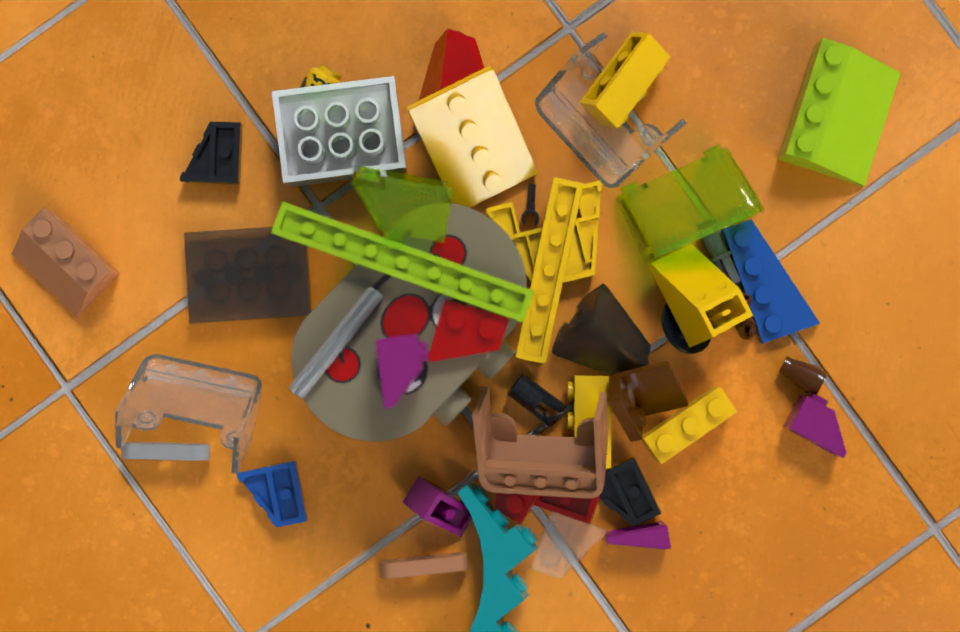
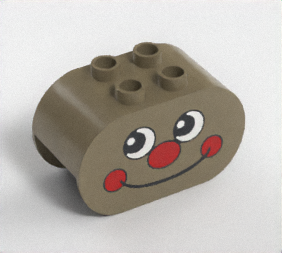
M434 203L418 207L404 215L383 236L392 241L513 284L527 287L524 264L512 239L492 219L469 207L451 203ZM357 264L301 323L292 345L291 364L295 380L369 287L377 290L382 294L383 300L307 395L303 397V400L319 420L344 436L362 441H388L417 430L432 415L446 427L472 400V396L460 385L476 369H479L491 380L514 356L516 351L504 339L513 331L518 321L509 318L502 344L498 351L435 362L423 361V371L399 403L392 408L385 409L375 340L418 334L420 335V341H427L429 352L445 299L490 313L493 312Z

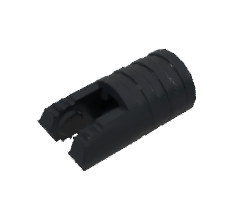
M524 373L507 393L509 397L548 426H552L555 420L550 412H547L546 409L539 405L541 401L559 413L563 412L567 407Z

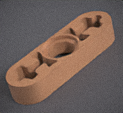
M454 552L383 560L379 562L380 578L391 579L464 571L468 569L467 553Z

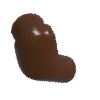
M742 293L750 308L752 296ZM753 316L734 326L738 331V335L744 340L753 338L757 331V325Z

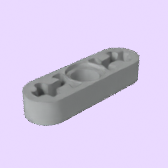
M122 442L121 458L210 460L211 444Z

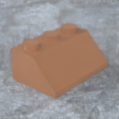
M44 207L21 230L11 254L76 317L119 275L55 211Z

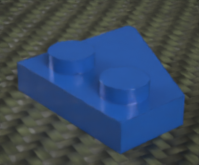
M296 460L237 473V478L249 489L258 505L267 512L268 518L276 528L308 520Z

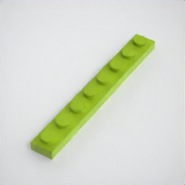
M283 201L271 231L274 235L521 323L524 322L534 294L533 290Z

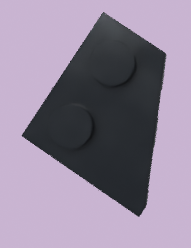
M210 122L203 134V140L196 146L192 154L193 158L187 169L181 173L180 181L182 183L240 184L243 125L240 122Z

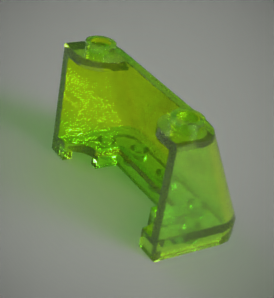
M720 144L704 151L705 157L640 186L636 181L620 189L622 194L616 198V201L645 264L764 211L758 196L728 147L722 149Z

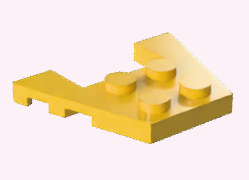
M601 180L583 185L578 208L581 218H577L575 222L563 283L595 275L600 195L602 189ZM513 202L486 208L488 217L497 223L514 242L522 258L526 276L531 283L543 227L520 232Z

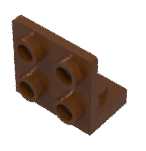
M668 361L609 375L608 403L631 442L642 440L643 426H646V416L688 406V398Z

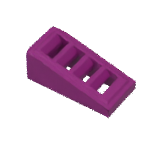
M662 521L605 531L604 538L608 544L671 549L668 527Z

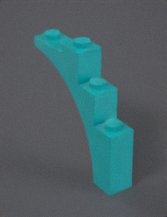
M471 483L457 492L471 514L479 535L483 555V589L479 609L469 632H518L511 622H505L502 617L530 594L527 592L528 585L519 574L514 575L511 570L539 548L535 543L537 538L527 526L523 528L521 524L509 529L507 527L509 522L505 515L499 509L494 510L489 504L488 500L490 497L480 485L475 486L474 483Z

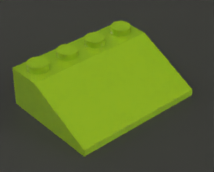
M822 38L813 47L778 159L864 187L901 72L851 46Z

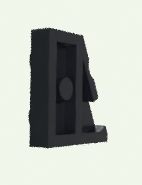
M635 457L606 470L603 491L599 497L605 505L617 511L632 526H636L661 514L662 511Z

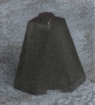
M602 283L582 298L576 306L579 310L574 314L570 323L564 322L557 332L552 353L558 357L611 375L649 365L648 358L651 345L610 289Z

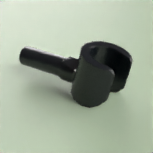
M529 184L526 210L521 216L523 225H525V215L528 213L535 214V226L539 223V215L535 211V184Z

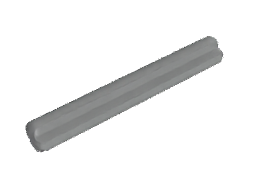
M369 287L291 383L289 389L299 398L307 395L383 300L382 294L372 287Z

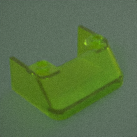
M364 166L354 167L351 184L377 229L384 231L383 237L403 240V236L406 235L444 242L454 190L453 188L446 187L447 181Z

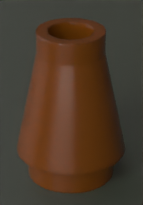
M788 356L779 370V373L785 375L807 394L809 391L817 394L828 374L821 370V366L795 360Z

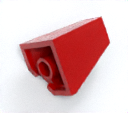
M449 28L443 33L434 45L419 100L484 68L475 38Z

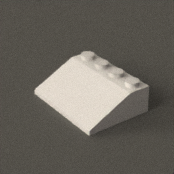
M394 76L272 91L283 183L287 187L408 172Z

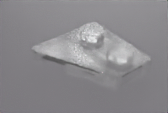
M550 511L531 569L561 579L571 569L572 565L579 561L600 538L602 539L606 535L607 530L597 525L587 524Z

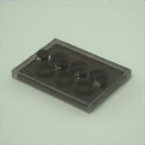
M273 227L184 233L189 324L308 316L312 312L308 246L272 234Z

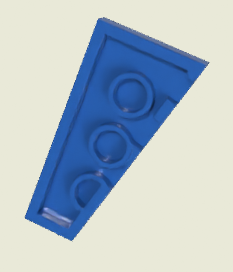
M752 219L721 230L727 249L731 251V254H729L740 277L739 283L742 292L752 296L750 310L757 325L756 332L760 343H766L820 324Z

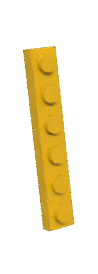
M553 177L530 284V290H533L534 294L522 323L515 358L546 364L584 183Z

